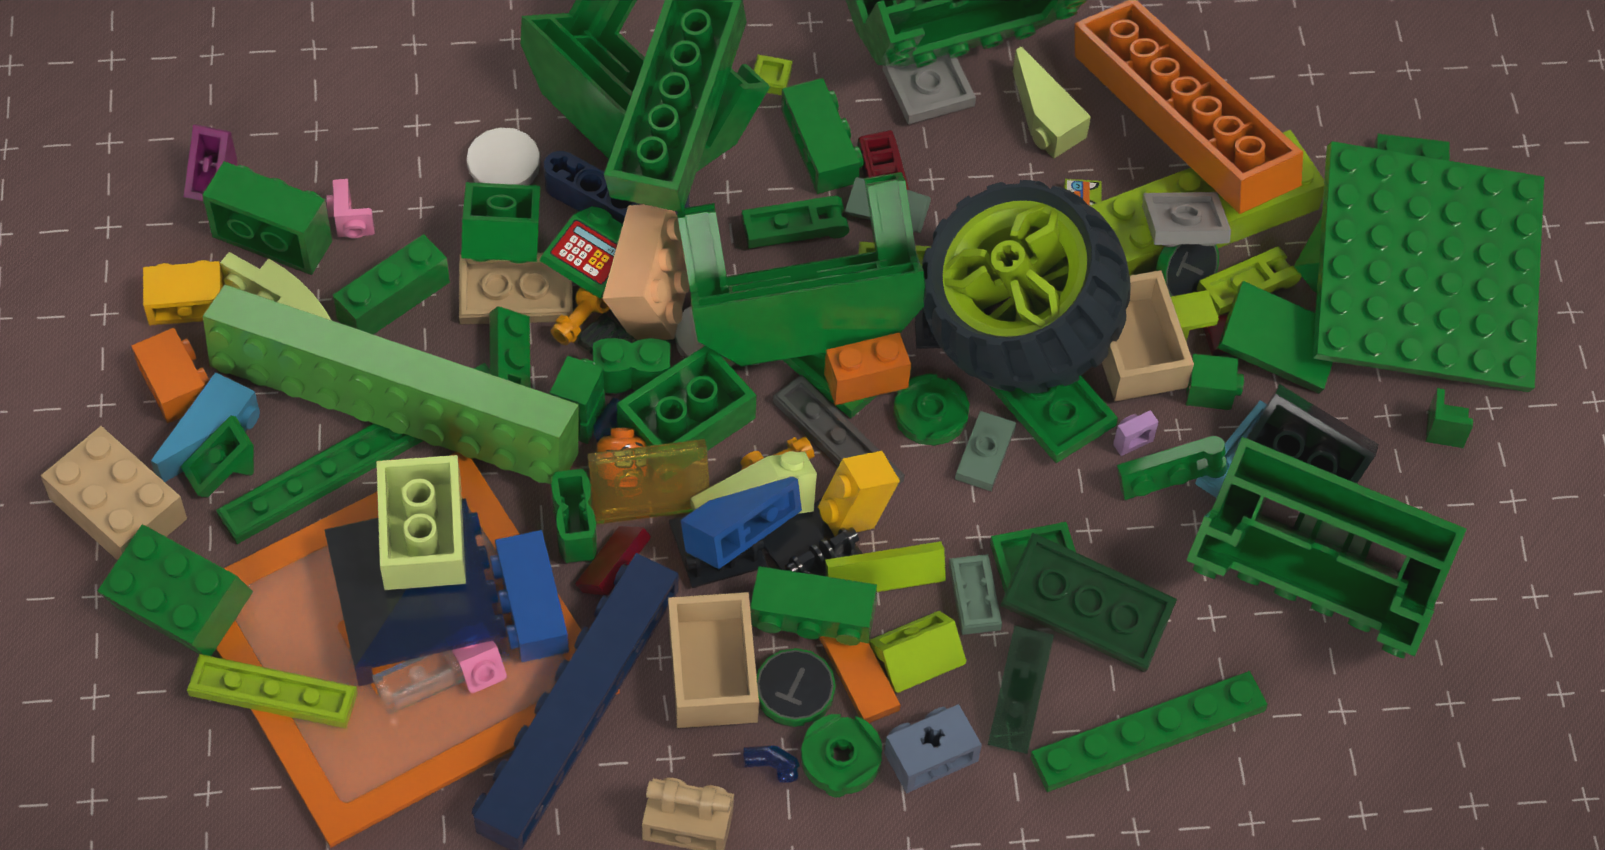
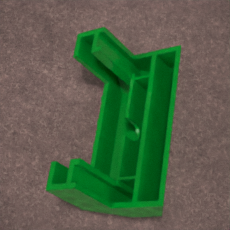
M575 0L569 13L521 16L520 45L542 95L610 159L645 59L619 33L637 0ZM742 64L737 73L732 68L730 70L697 172L738 143L771 87L747 64Z
M846 0L856 32L877 65L908 66L916 64V67L930 65L937 61V57L949 54L950 58L963 56L970 52V48L982 45L983 49H990L1002 44L1003 39L1015 36L1016 40L1029 38L1036 34V30L1056 20H1064L1076 15L1080 6L1087 2L1086 0Z
M902 172L864 178L875 252L727 276L715 203L684 208L683 213L677 212L698 342L740 366L826 353L827 349L901 333L924 307L925 290L924 271L916 254L906 181Z
M1242 437L1213 508L1204 516L1186 561L1194 564L1193 570L1213 579H1215L1217 574L1224 576L1232 568L1239 571L1237 578L1247 583L1259 586L1260 581L1274 586V593L1285 599L1296 601L1298 596L1312 602L1310 608L1321 614L1333 617L1334 612L1348 617L1347 623L1365 632H1370L1371 628L1379 630L1376 641L1383 643L1382 650L1399 658H1405L1406 654L1415 657L1434 613L1437 598L1467 529ZM1267 498L1300 511L1294 527L1261 514ZM1372 542L1406 555L1399 571L1366 558Z

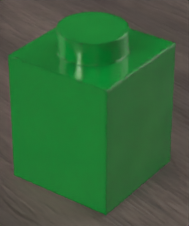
M1192 354L1194 366L1188 387L1186 388V406L1231 410L1235 396H1242L1244 374L1238 373V358Z

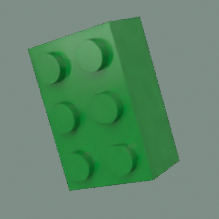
M224 161L202 194L213 238L312 275L332 243L325 199L313 191H302L289 186L281 179L268 178L257 174L247 166H236Z
M703 346L617 403L618 428H633L634 436L641 437L646 442L648 449L647 461L665 480L756 419L757 395L719 353L707 346Z
M144 524L140 526L97 591L117 609L190 650L207 656H212L253 593L237 575Z

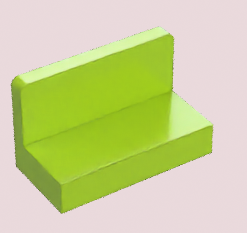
M940 610L872 638L869 641L875 656L885 664L891 687L897 693L966 663L955 621Z

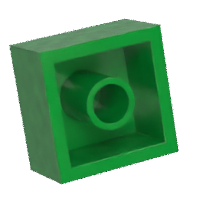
M466 182L462 216L461 258L472 259L477 262L489 260H509L517 264L528 261L537 262L540 186Z

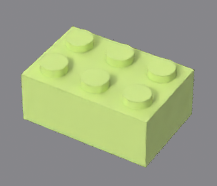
M458 455L377 461L379 551L384 590L466 584L462 492Z

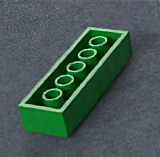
M743 0L664 1L604 173L611 198L683 213L747 23Z

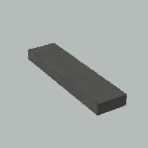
M802 374L773 395V403L837 466H839L843 458L880 451ZM887 458L900 480L897 485L899 486L904 482L905 474Z

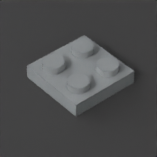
M949 54L937 57L936 62L924 67H916V64L908 66L883 65V72L908 124L975 106L976 96L957 58H950Z
M1217 192L1143 193L1142 207L1154 245L1175 247L1179 244L1214 246L1221 243H1230L1231 229Z

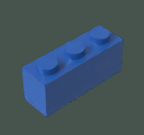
M542 530L496 539V555L490 556V563L494 580L502 578L504 590L498 591L502 614L510 613L512 625L506 626L510 649L518 648L521 663L568 653V633Z

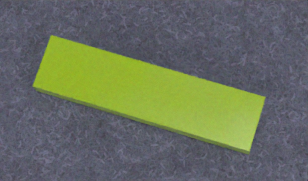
M199 654L187 688L188 695L191 697L347 729L358 694L357 686Z

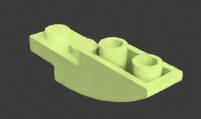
M229 252L220 262L226 285L331 320L315 295L298 278L271 259H268L259 269Z

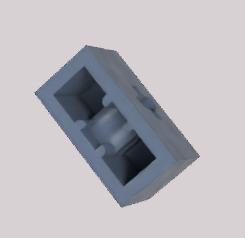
M958 704L949 709H946V707L937 708L927 714L924 720L912 725L910 723H903L892 729L889 735L886 736L884 754L907 794L978 762L982 744Z

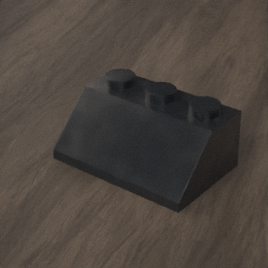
M1281 384L1278 385L1246 437L1249 440L1354 483L1359 482L1376 456L1379 445Z

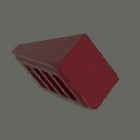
M889 130L860 136L857 146L862 153L864 163L862 170L865 178L902 172L907 190H909L893 131ZM889 161V163L876 166L873 165L875 163Z

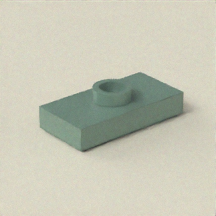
M980 411L958 466L955 480L992 492L1013 437L1016 422Z
M989 555L950 558L949 570L961 634L1000 631L1002 621Z

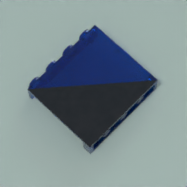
M466 498L462 499L466 584L384 590L380 569L378 518L325 529L359 687L375 683L372 668L489 641H494L499 654H502L500 639L507 637L505 622L502 614H494L492 604L499 602L494 579L486 581L484 570L490 568L486 546L477 545L475 536L482 535L477 512L469 513Z

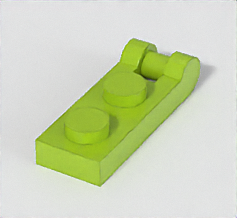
M1275 247L1200 280L1196 290L1198 292L1209 290L1217 315L1220 316L1230 311L1237 288L1242 281L1272 293L1281 288L1288 289L1300 281L1302 276L1294 266H1290L1287 263V255L1280 247Z

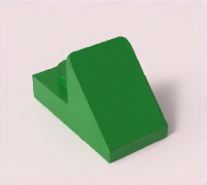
M230 415L180 467L196 494L208 498L233 472L253 475L254 445L236 416Z

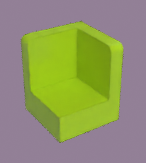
M1209 290L1171 297L1186 342L1190 330L1217 325L1219 318Z

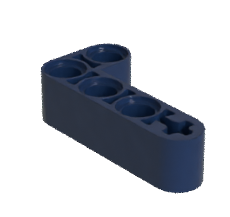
M555 151L550 153L544 160V178L547 193L579 212L592 206L599 207L608 211L611 214V218L623 224L628 205H642L611 198L604 177L605 172L571 153ZM689 195L684 208L689 207Z

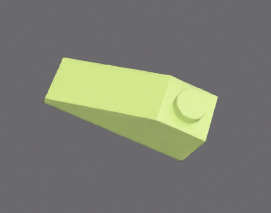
M1022 46L1016 49L1013 75L1030 134L1039 148L1045 149L1053 158H1056L1087 138L1091 116Z
M789 451L780 455L767 456L691 497L690 505L694 511L709 500L793 476L798 479L802 507L800 513L814 512L817 472L805 451Z

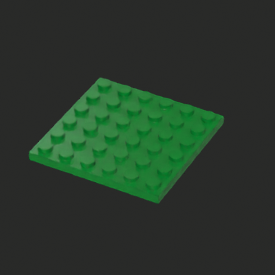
M1331 141L1326 148L1313 359L1524 392L1533 390L1535 388L1544 176Z

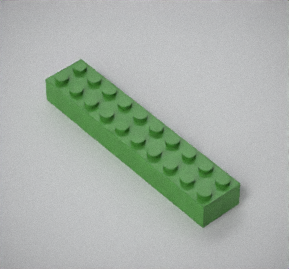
M226 284L203 315L209 365L222 373L236 375L250 380L256 385H264L285 392L291 397H299L317 403L326 409H334L346 413L358 420L375 423L389 428L395 433L406 434L424 440L430 445L441 446L459 452L465 457L485 461L496 465L502 470H511L531 477L541 483L551 484L554 473L570 470L578 456L579 404Z

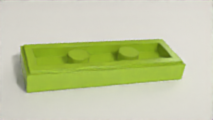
M941 541L825 560L826 577L877 584V592L946 581L945 551Z

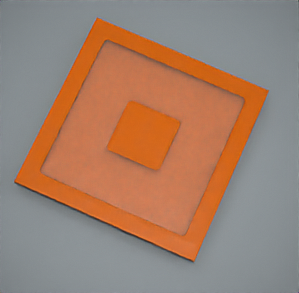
M459 452L449 456L458 455L462 499H465L462 503L466 584L407 588L355 668L325 529L378 518V491L224 568L237 575L253 593L216 648L222 659L357 686L358 694L347 729L251 709L330 848L515 750L514 741L524 725L529 727L536 716L534 710L539 698L544 692L550 693L556 684L554 679L560 664L565 659L570 661L577 650L575 649V642L581 629L559 594L558 597L568 633L569 652L521 663L518 648L510 649L506 626L512 625L510 613L502 614L498 591L504 590L502 578L494 580L490 556L496 555V539L520 535V533L473 460ZM483 623L498 648L507 678L478 692L470 693L463 674L452 657L445 639L456 635L462 629L475 627Z

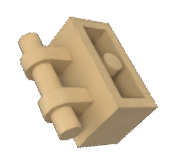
M676 778L652 779V781H649L646 794L648 800L642 822V840L692 850H725L734 809V794L727 793L725 789L713 785L704 786L703 788L690 786Z

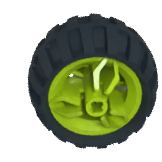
M1020 180V183L1017 184L999 182L986 186L987 190L973 197L968 195L956 204L957 209L947 219L943 218L933 233V244L931 248H927L922 263L925 279L923 309L931 332L941 349L961 370L996 389L1011 392L1015 391L1016 388H1020L1025 393L1031 394L1048 392V388L1061 384L1064 386L1073 384L1080 380L1079 376L1092 366L1096 368L1108 356V348L1111 342L1117 341L1123 331L1127 317L1126 308L1130 302L1131 283L1127 260L1121 243L1109 223L1096 209L1089 206L1078 195L1062 187L1052 186L1050 189L1045 183L1033 180ZM1061 260L1069 264L1041 277ZM1009 298L989 316L984 313V309Z

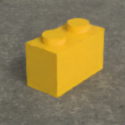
M200 260L188 264L172 265L162 263L156 266L143 267V306L149 326L203 321L204 313L225 285L220 261Z
M883 451L843 458L818 505L823 521L828 524L834 536L838 535L841 528L847 530L852 527L856 532L875 528L900 482Z

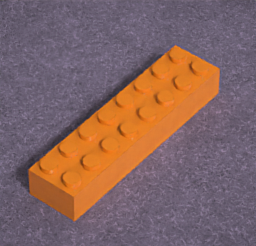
M1127 0L1074 23L1075 57L1239 214L1302 185L1303 151L1139 1Z

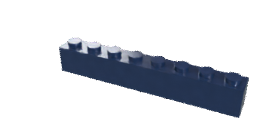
M638 553L635 554L629 565L624 563L620 567L614 580V585L616 586L610 596L604 595L599 601L594 613L596 619L590 629L584 627L575 642V649L577 650L570 661L565 659L560 664L554 680L556 684L550 693L544 692L539 698L534 710L536 716L529 727L524 725L518 732L514 741L516 749L509 760L504 758L496 768L493 776L495 783L489 793L483 792L475 802L472 815L474 816L476 833L509 850H522L667 611L668 598L675 597L678 593L679 573Z

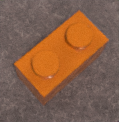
M171 328L131 345L137 366L167 424L182 418L209 382L204 368L201 367L196 370L192 362L196 360V355L189 340L186 338L181 341L175 328Z
M900 332L826 350L824 375L835 405L906 389L909 386L911 362Z

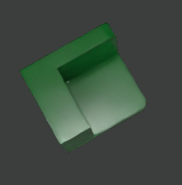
M1437 388L1428 408L1425 442L1464 448L1473 428V419L1468 418L1469 408L1445 405V389Z

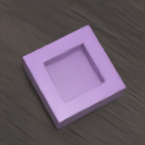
M1147 411L1139 416L1132 414L1119 423L1113 445L1120 456L1154 441L1158 420L1152 411Z

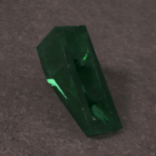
M1018 625L1014 626L988 745L1025 754L1028 753L1054 638L1053 633Z

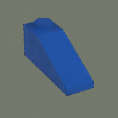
M792 476L709 500L680 520L685 552L720 569L802 511L798 479Z

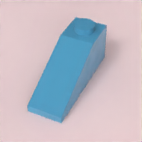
M215 372L151 459L154 473L164 482L182 473L183 470L180 466L230 415L236 416L244 431L253 428L260 415L255 391Z

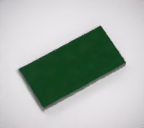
M1032 533L1000 606L1146 672L1177 599Z

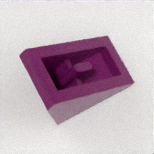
M197 124L193 125L184 197L204 201L202 194L222 163L226 161L237 165L238 161L231 131Z

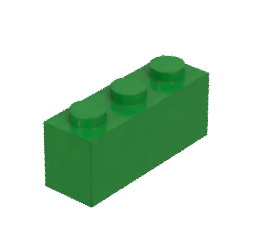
M823 78L782 88L781 111L817 194L853 185L855 178H859V169L864 165L859 147H853L851 143V131L846 118L841 119L838 113L837 96L833 90H828Z
M425 234L421 235L333 294L337 320L343 325L374 335L450 283L447 257Z
M759 566L750 606L752 626L767 633L786 631L797 633L800 637L806 639H818L821 636L836 638L838 642L845 645L853 646L858 645L860 642L869 644L877 602V584Z

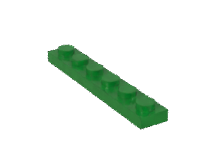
M1248 671L1033 750L1030 759L1046 792H1050L1265 712L1268 704L1251 672Z

